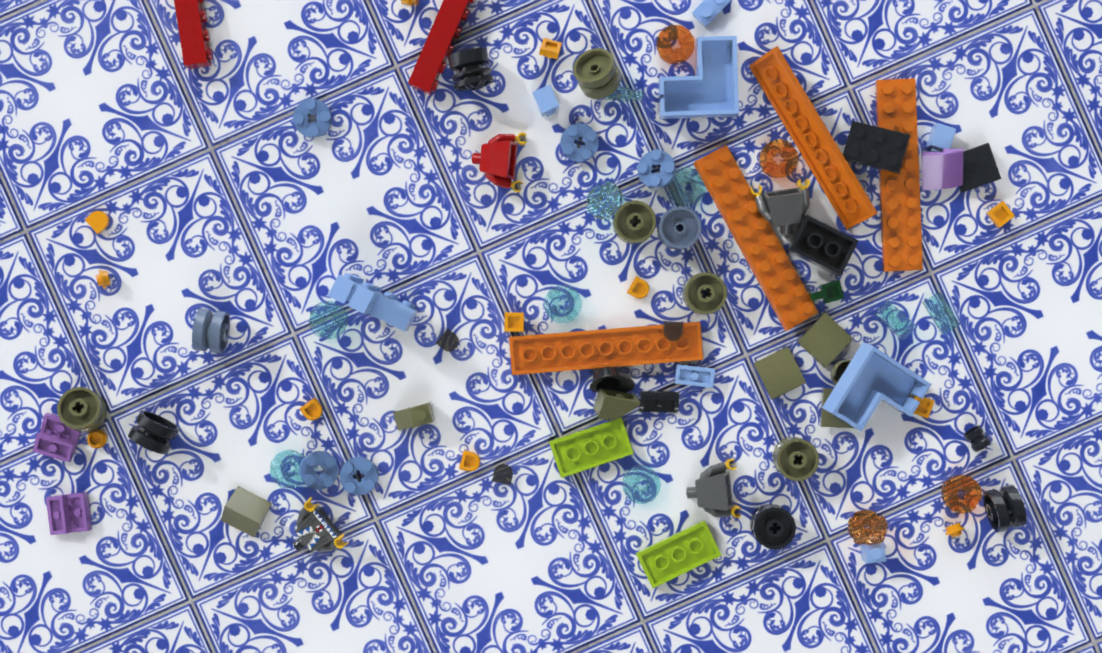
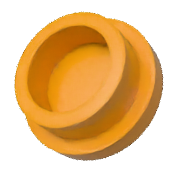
M99 270V274L96 275L98 286L106 289V286H111L108 272Z
M96 429L88 434L87 442L92 448H101L107 442V435L104 431Z
M960 523L945 527L947 531L945 534H950L951 538L962 534L961 530H964V527H961Z

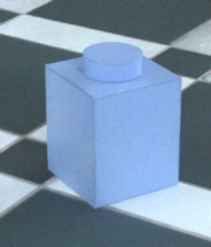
M551 85L532 92L541 116L546 115L549 117L557 113L559 104Z
M940 123L933 125L926 148L931 149V152H943V149H950L956 128Z
M880 539L860 541L861 557L867 564L886 562L883 541Z

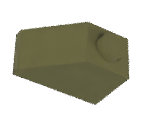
M600 388L593 409L602 420H617L638 407L640 401L633 393Z
M430 402L393 412L398 430L413 428L435 421Z

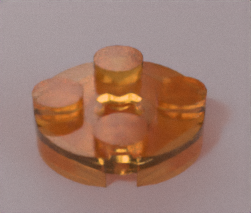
M669 25L660 32L657 38L656 47L658 55L669 64L685 62L694 51L695 38L687 28L681 25ZM678 40L681 47H676L675 50L672 49L670 42Z
M782 139L773 140L766 144L759 155V164L762 172L772 178H784L791 174L798 164L796 149H794L791 143ZM777 154L784 158L780 164H776V161L773 159Z
M958 474L944 481L941 496L947 508L964 514L976 508V505L982 498V491L980 485L974 479ZM960 489L962 491H966V494L963 495V499L957 496V493Z
M861 510L854 513V516L849 519L848 533L856 544L873 545L884 542L888 525L882 515L879 517L872 510Z

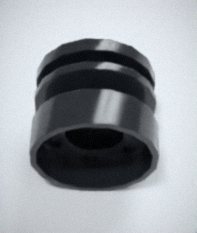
M487 48L462 50L448 56L450 70L460 72L452 77L453 81L457 82L454 84L455 91L478 90L494 82L493 76L489 75L492 73L491 68H482V66L489 63Z

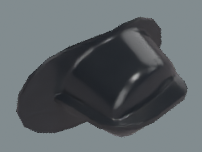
M603 367L593 370V382L590 384V389L597 393L600 388L630 392L635 384L632 379L620 376L615 368Z

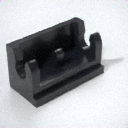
M640 390L639 412L678 413L679 392Z

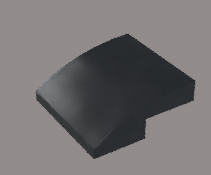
M989 143L964 151L963 185L958 186L960 193L1001 179Z

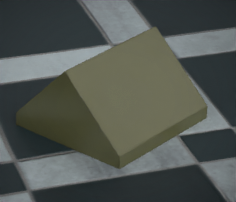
M238 486L224 506L221 521L255 538L272 503Z

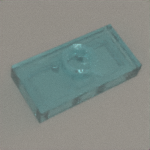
M619 87L618 90L608 97H604V99L642 101L644 91L630 90V87Z

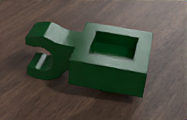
M840 280L819 285L821 291L809 293L811 301L823 298L824 304L844 299Z

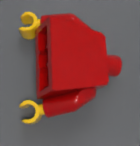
M523 132L519 133L518 136L514 134H498L491 138L488 143L482 144L481 153H473L471 157L473 164H480V172H484L485 177L490 182L507 189L511 187L515 192H521V190L515 189V184H523L521 181L511 182V180H515L517 147L527 143L526 141L521 142L519 140L520 136L526 137V134Z

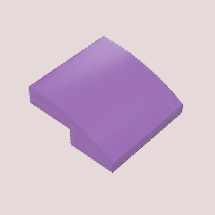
M943 149V152H923L922 190H939L962 186L964 149Z
M47 412L44 414L41 430L36 435L32 452L71 462L81 432L67 427L61 422L58 415Z
M88 492L46 497L50 535L92 530Z

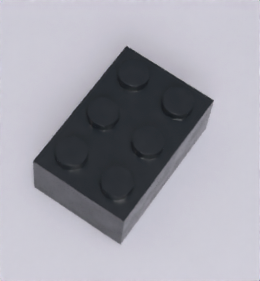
M852 121L843 156L847 162L900 175L911 135Z
M804 215L785 251L836 276H840L859 240L811 216Z

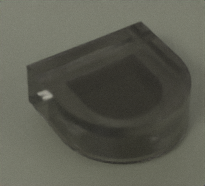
M664 321L663 334L665 338L670 341L678 340L683 333V322Z
M448 328L436 344L445 351H453L459 345V338Z
M507 464L497 465L494 469L492 482L511 485L512 468Z

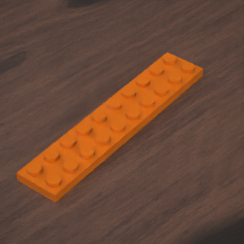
M778 46L749 65V68L845 228L849 229L876 215V209Z
M915 78L876 80L877 127L911 135L900 175L879 170L883 272L923 270Z
M727 145L695 161L693 164L784 330L788 331L819 313L770 223L759 213L754 200L755 196L751 193V188Z
M700 321L509 337L512 375L703 360Z

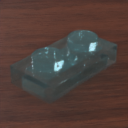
M940 292L922 302L942 335L960 325Z
M889 300L874 314L902 341L917 327Z

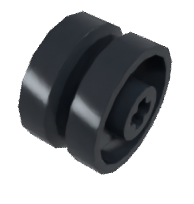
M144 410L140 411L136 419L138 425L132 426L128 437L133 442L150 451L167 454L171 447L169 439L176 438L180 430L179 427L157 414Z
M1008 485L1001 487L1000 491L992 489L983 493L985 512L995 532L1007 531L1009 526L1019 528L1026 525L1025 507L1015 486Z
M777 504L761 505L754 511L750 519L751 533L761 545L768 549L784 548L791 543L795 536L796 525L794 518L788 511Z

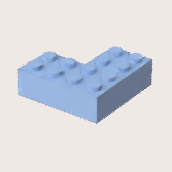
M737 36L697 37L695 41L696 76L660 77L658 80L659 98H661L659 101V119L736 117L739 114Z
M349 273L344 275L338 274L328 294L329 297L343 304L347 300L349 301V307L363 314H370L402 331L409 330L418 310L414 309L416 305L406 300L400 302L397 300L398 296L390 292H385L384 294L380 292V287L372 283L363 282L364 279Z
M862 342L822 408L862 432L881 400L901 413L912 417L920 402L909 397V394L923 399L932 384L876 347Z

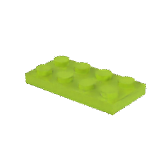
M622 417L549 441L561 478L634 454Z
M702 520L636 552V555L652 588H655L721 556V553L705 520Z

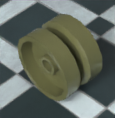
M603 48L588 50L581 54L574 63V76L582 92L587 97L592 99L608 97L619 87L621 74L612 54L608 50Z
M637 200L628 201L621 205L614 214L613 229L617 237L625 243H642L655 230V213L644 202ZM633 219L637 221L635 227L632 226L633 224H630V221Z
M709 272L698 273L690 277L684 284L682 290L683 301L686 307L694 313L700 315L713 314L725 304L727 288L723 280L716 274ZM702 290L707 292L706 297H702L703 294L700 293Z
M74 387L60 397L57 404V414L61 422L67 427L81 433H86L98 429L104 423L107 415V406L103 398L91 389Z
M787 437L775 446L773 464L776 470L786 478L793 481H803L810 478L816 472L819 465V455L816 448L810 442L799 437Z

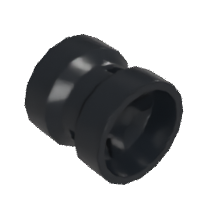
M980 425L969 429L963 435L966 441H970L974 452L984 449L991 443L990 439L984 436Z

